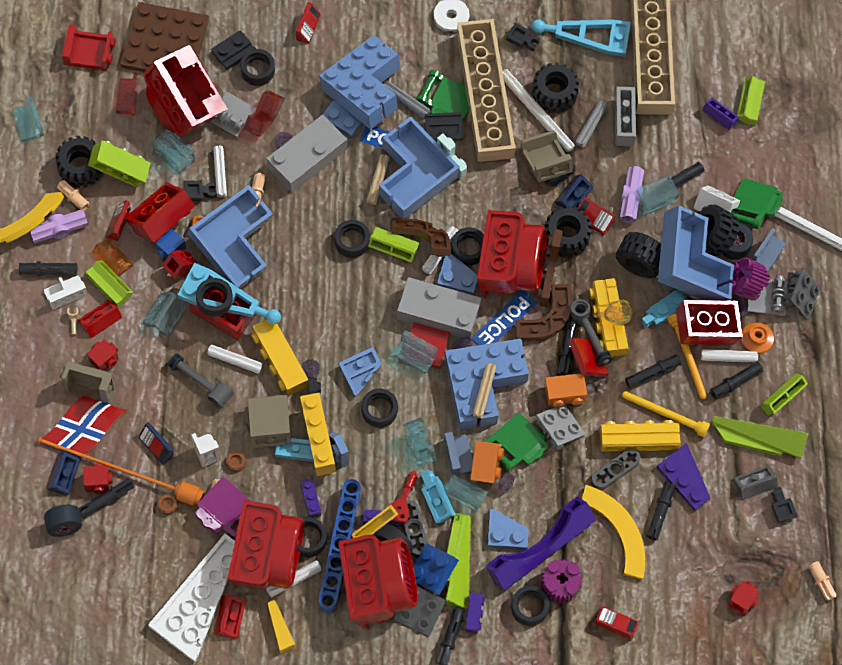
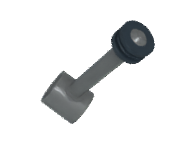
M576 300L571 305V321L577 322L579 326L583 325L598 354L595 357L598 365L605 366L613 358L609 351H604L589 322L590 305L585 300Z
M176 353L169 360V367L173 370L180 369L208 390L207 399L217 408L221 409L234 395V392L225 383L219 381L217 385H213L183 363L184 358L179 356V354Z

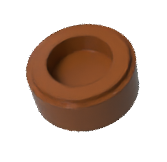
M238 451L231 452L226 459L227 467L233 472L242 471L246 466L244 454Z
M171 494L161 496L158 500L159 511L165 515L175 513L178 508L175 496Z

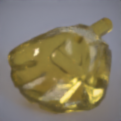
M616 300L611 302L604 312L594 313V318L605 317V320L610 323L623 326L632 318V309L627 300Z

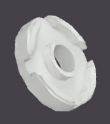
M443 0L435 7L434 22L442 31L457 32V22L469 21V9L460 0ZM454 13L456 17L451 19L447 17V14Z

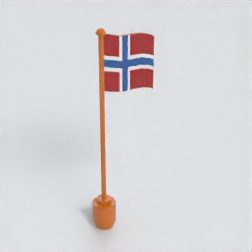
M87 396L79 398L69 408L59 423L44 437H39L37 440L38 444L43 443L174 490L176 500L189 505H197L205 496V491L201 490V487L183 481L174 487L86 455L102 440L114 422L127 412Z

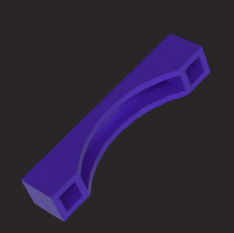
M575 497L561 508L555 524L538 543L519 553L500 554L485 565L494 584L506 590L521 577L527 575L534 567L543 563L551 554L557 552L567 542L573 540L580 532L589 528L596 519L588 503L579 497Z

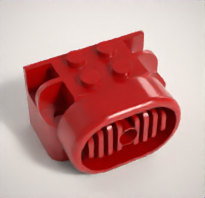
M190 45L153 62L143 74L147 84L146 97L161 124L168 131L180 137L204 126L207 122L215 119L218 114L227 110L226 105L217 92L215 84L211 82L205 67L201 65Z
M488 210L477 281L483 298H487L488 292H498V296L503 297L504 293H513L517 290H539L542 282L547 245V234L543 225L526 224L523 215L518 212Z
M243 500L227 577L232 586L237 587V585L252 589H265L269 586L284 589L291 588L300 557V551L297 550L298 544L302 546L303 519L283 515L275 505Z
M370 534L339 541L348 608L352 621L366 630L369 629V623H384L386 619L392 618L396 612L416 607L418 592L413 561L409 548L402 538L381 542L374 535Z

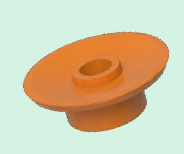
M754 322L742 329L743 337L740 340L747 351H756L758 354H763L772 348L774 335L765 324Z

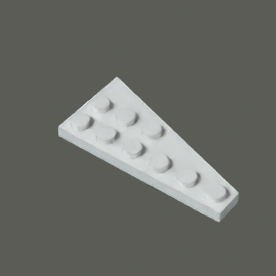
M226 534L222 536L148 624L150 629L194 663L197 661L228 582L227 577L235 541Z

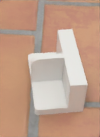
M78 275L65 281L59 277L58 284L44 289L52 310L88 296L84 282L81 281Z
M195 433L191 434L193 447L202 468L221 460L219 446L211 434H206L197 438Z

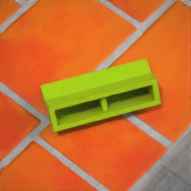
M754 76L744 79L737 116L743 123L756 126L765 81L758 80Z
M375 227L368 247L412 263L419 250L420 243Z
M96 261L86 271L90 281L118 308L126 303L134 293L103 261Z
M794 374L767 398L760 408L768 416L777 413L808 385L803 375ZM797 384L791 392L787 393L790 388ZM781 397L782 400H780L774 407H772V405Z

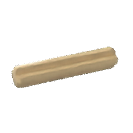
M381 154L379 156L367 197V204L375 206L377 204L379 184L384 180L389 163L388 155Z
M487 363L473 410V416L476 418H482L484 415L496 370V365Z

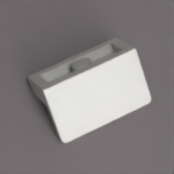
M705 186L700 188L694 209L701 211L703 207L715 204L731 213L732 209L739 206L740 200L713 187Z

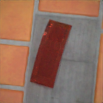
M270 90L262 93L255 113L248 115L243 129L258 137L263 135L276 118L285 98Z

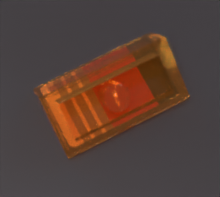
M111 239L97 243L93 249L92 254L98 261H103L118 277L134 265Z

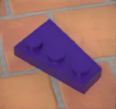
M687 443L657 465L660 473L671 485L672 483L676 485L675 490L694 512L710 500V495Z

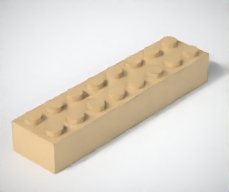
M631 0L636 114L672 115L675 107L670 0Z
M494 19L457 22L456 34L477 162L512 159L515 155V143Z

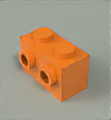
M573 374L545 378L544 388L547 406L561 407L564 404L580 405L586 402L587 389L584 375Z
M484 441L475 442L470 480L497 483V479L500 480L501 468H499V460H503L504 448H501L502 444Z

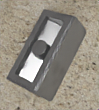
M769 465L733 478L743 500L778 487L777 476Z

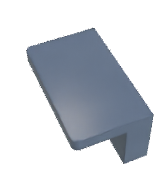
M774 228L771 229L752 259L763 264L766 267L767 273L786 246L784 241L774 236L776 231Z
M453 432L445 433L444 443L452 476L472 472L473 458L467 435L453 437Z

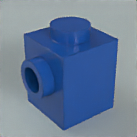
M171 229L166 234H163L160 240L156 241V253L161 259H167L171 252L186 249L185 240L175 230Z

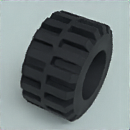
M555 62V65L548 63L547 67L543 65L534 76L532 97L541 105L544 111L547 109L548 113H552V111L560 113V110L565 112L567 108H571L573 103L576 102L579 79H577L576 72L573 73L571 67L566 68V64L561 66L557 62ZM549 84H559L565 90L562 92H552L546 86Z
M76 136V139L70 137L68 142L63 141L62 147H58V152L55 155L59 176L71 186L75 184L77 188H80V185L88 187L87 184L89 183L93 185L95 179L99 180L101 178L100 174H103V172L88 166L89 162L81 167L73 166L70 163L78 157L90 159L93 146L96 144L93 139L89 141L86 136L84 138Z
M710 204L707 207H703L697 213L708 218L705 253L712 256L723 255L724 252L729 251V248L734 245V241L737 240V234L739 233L738 219L734 214L718 205Z
M562 206L558 207V211L554 209L545 221L547 245L550 236H554L555 229L567 226L577 232V235L574 237H561L558 254H561L563 258H565V255H568V258H572L573 254L576 256L580 255L581 251L584 252L586 250V246H588L592 231V224L589 222L590 218L588 215L584 216V211L581 210L579 212L577 207H574V209H571L570 206H566L565 209Z
M629 232L625 235L615 257L629 272L644 278H655L659 274L661 243L649 235Z

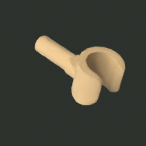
M76 307V313L71 314L70 308H68L67 314L69 320H71V333L76 335V320L80 317L79 310Z

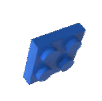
M427 543L413 566L416 583L439 595L459 560Z

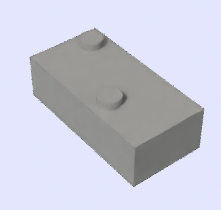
M321 115L266 158L267 169L293 193L347 150V138L324 115Z
M408 277L397 310V320L450 332V335L459 338L468 337V339H471L482 298Z

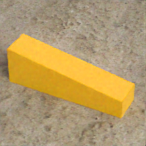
M392 505L388 506L351 536L355 538L374 534L398 515L397 511Z
M276 601L268 602V609L281 654L295 648V643Z

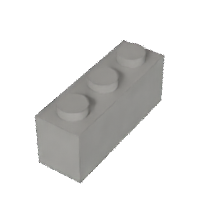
M616 87L614 97L615 146L633 147L636 138L635 87Z

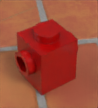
M184 249L171 252L162 266L175 279L188 276L193 264L197 262L192 254Z
M105 339L95 343L87 353L88 361L96 369L102 371L113 368L117 364V360H119L118 349L112 342L108 343Z
M94 464L90 467H83L84 488L86 492L101 494L109 490V484H113V473L109 472L108 466Z
M742 581L739 586L735 584L730 592L732 598L728 606L745 616L749 608L754 609L758 603L759 598L757 595L759 590L750 582Z

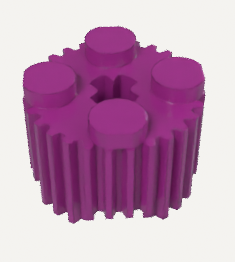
M742 258L737 263L732 262L734 265L733 281L728 282L733 284L732 293L751 301L758 300L763 287H767L770 281V275L767 273L766 267L749 258Z
M559 559V561H551L545 567L541 579V588L550 597V600H553L554 603L558 602L560 604L561 602L564 604V602H569V599L572 601L578 595L582 585L581 571H579V566L576 563H570L569 560L565 561L563 559L561 561ZM559 579L564 580V584H560Z

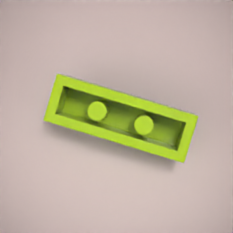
M102 140L93 146L88 166L137 188L146 183L151 163L141 156H135L126 149L113 146L111 142Z

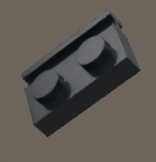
M239 30L213 47L211 53L228 71L240 63L242 56L246 52L256 48L244 33Z
M462 112L429 113L424 115L425 131L435 141H437L441 134H444L447 138L450 137L452 140H463Z

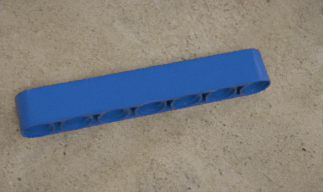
M355 479L347 480L343 485L319 596V608L325 614L333 613L338 605L344 575L340 549H337L335 545L339 541L352 538L351 535L353 534L361 496V485ZM355 488L357 491L355 493H349L347 492V489ZM345 506H351L353 510L350 512H346L343 510V508ZM346 524L349 526V529L341 530L339 526ZM337 561L341 563V566L334 568L331 564ZM334 580L337 582V585L330 587L327 585V582ZM330 599L333 601V604L325 606L323 601Z

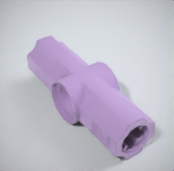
M638 166L628 168L626 185L623 188L620 220L625 223L636 221L638 204L640 205L644 170Z
M83 209L67 215L55 214L49 217L48 221L41 223L31 230L30 233L35 244L53 237L55 239L66 237L70 231L88 226V222Z

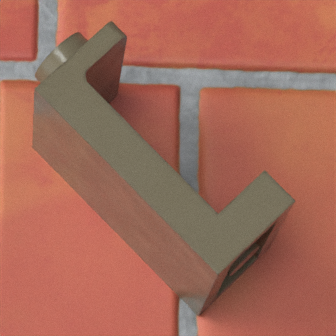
M555 130L521 141L522 155L538 183L573 172L572 158L570 154L566 155L557 140Z
M69 361L66 367L61 369L60 378L66 393H70L72 385L77 384L98 390L102 402L110 405L116 389L113 373Z
M287 395L248 399L252 448L291 444Z

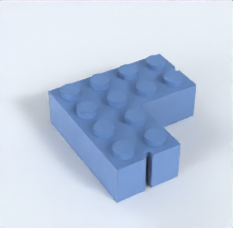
M373 35L319 75L321 90L371 130L383 120L382 111L383 116L386 118L398 109L396 94L382 84V82L400 69L399 55L389 46L385 47V43Z
M411 116L398 125V130L394 128L383 137L382 148L401 168L379 184V196L389 206L392 205V209L400 218H407L459 177L460 166Z
M250 185L194 224L188 231L189 237L221 277L239 289L266 269L267 265L245 238L270 221L273 215L263 201L259 203L258 207L255 206L258 204L260 197Z
M676 206L665 211L658 282L706 301L731 300L733 284L728 282L733 281L734 265L705 253L708 218L698 213L692 214L691 210L682 206Z
M521 338L445 351L444 360L459 430L476 428L477 418L473 416V410L487 363L496 365V370L484 415L480 418L479 424L480 427L497 424L499 415L493 388L528 381L529 372L526 358H524Z

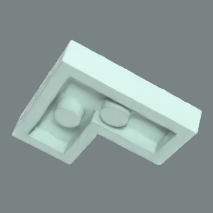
M441 134L437 138V144L460 166L458 178L461 180L466 176L467 165L464 160L458 159L455 155L454 141L450 137L447 138L444 134Z

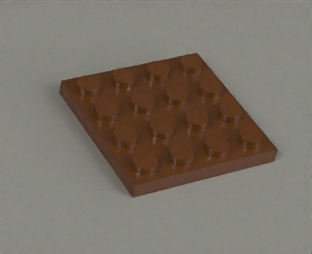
M138 2L122 57L121 68L145 72L153 62L188 45L191 46L199 59L209 23V15Z

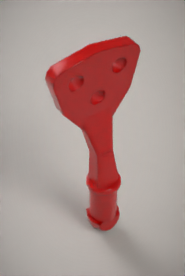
M415 471L409 473L407 482L403 486L402 496L390 504L398 513L392 519L394 522H408L409 509L406 500L413 490V485L418 476Z

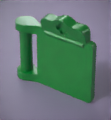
M431 70L428 74L429 79L416 100L425 106L431 107V113L462 112L463 121L469 110L465 85L443 76L436 70ZM435 81L441 82L433 99L430 100L428 95Z
M743 179L734 195V198L740 200L739 206L732 209L731 213L737 217L738 222L751 225L754 229L759 230L765 215L774 217L776 212L781 209L783 193L777 191V187ZM737 210L757 217L754 219L733 212Z
M517 413L495 434L484 441L491 443L496 441L498 444H502L501 447L514 458L510 461L507 457L503 456V460H499L505 466L504 469L508 473L521 461L526 465H531L534 461L540 460L542 454L548 448L547 442L544 441L545 435L520 413Z

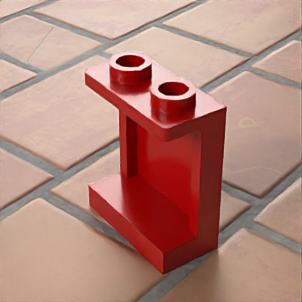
M69 24L62 53L63 64L107 71L108 64L111 65L113 59L111 50L112 48L115 49L116 38L113 37V31H108V35L77 31L76 25Z

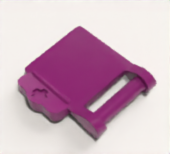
M222 477L197 504L199 509L196 511L195 516L201 521L204 528L210 529L215 534H218L223 529L235 541L237 529L234 531L230 527L241 515L243 500H250L225 477Z

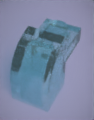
M418 418L403 424L408 448L417 465L420 467L437 460L434 446L427 436L423 419Z

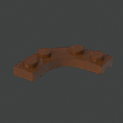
M391 219L392 234L422 237L429 242L431 255L438 257L450 256V239L442 228L438 230L432 227V223L417 219Z
M555 229L554 236L549 238L546 252L549 261L547 271H543L542 276L544 286L539 288L537 297L541 299L540 306L547 307L563 232L561 230Z
M552 284V309L549 314L536 320H516V339L521 338L522 341L542 340L557 334L566 325L570 317L572 305L571 284Z

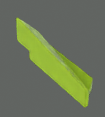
M714 416L711 421V425L717 429L724 443L781 457L782 452L801 459L808 438V433L723 417Z
M455 513L447 551L449 555L457 558L459 561L445 586L449 587L445 606L468 609L471 517L460 513Z

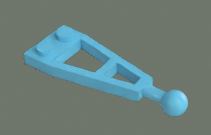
M538 19L533 21L531 29L536 34H541L544 31L553 32L556 38L608 55L625 57L631 22L619 20L557 21V26L545 24L542 20ZM611 28L609 46L585 39L586 29ZM562 29H580L579 36L563 32Z
M196 263L193 264L178 293L179 299L197 305L196 291L201 282L209 278H219L226 281L232 288L233 301L238 296L251 305L249 309L232 305L228 310L229 313L252 318L254 314L265 317L267 322L272 325L278 324L281 320V314L278 310L271 309L268 311L259 307V301L214 271ZM203 299L205 304H207L208 306L216 307L223 304L221 302Z

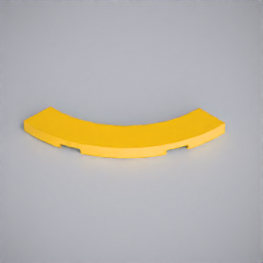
M62 192L45 194L29 213L14 223L1 228L0 243L4 241L9 243L30 232L45 221L44 217L49 212L53 213L63 200Z
M585 485L582 500L588 503L590 509L608 519L622 541L625 556L623 575L643 580L645 549L636 523L625 508L614 498L594 487Z

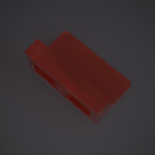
M138 73L133 74V79L120 78L116 106L117 114L135 115L139 88Z

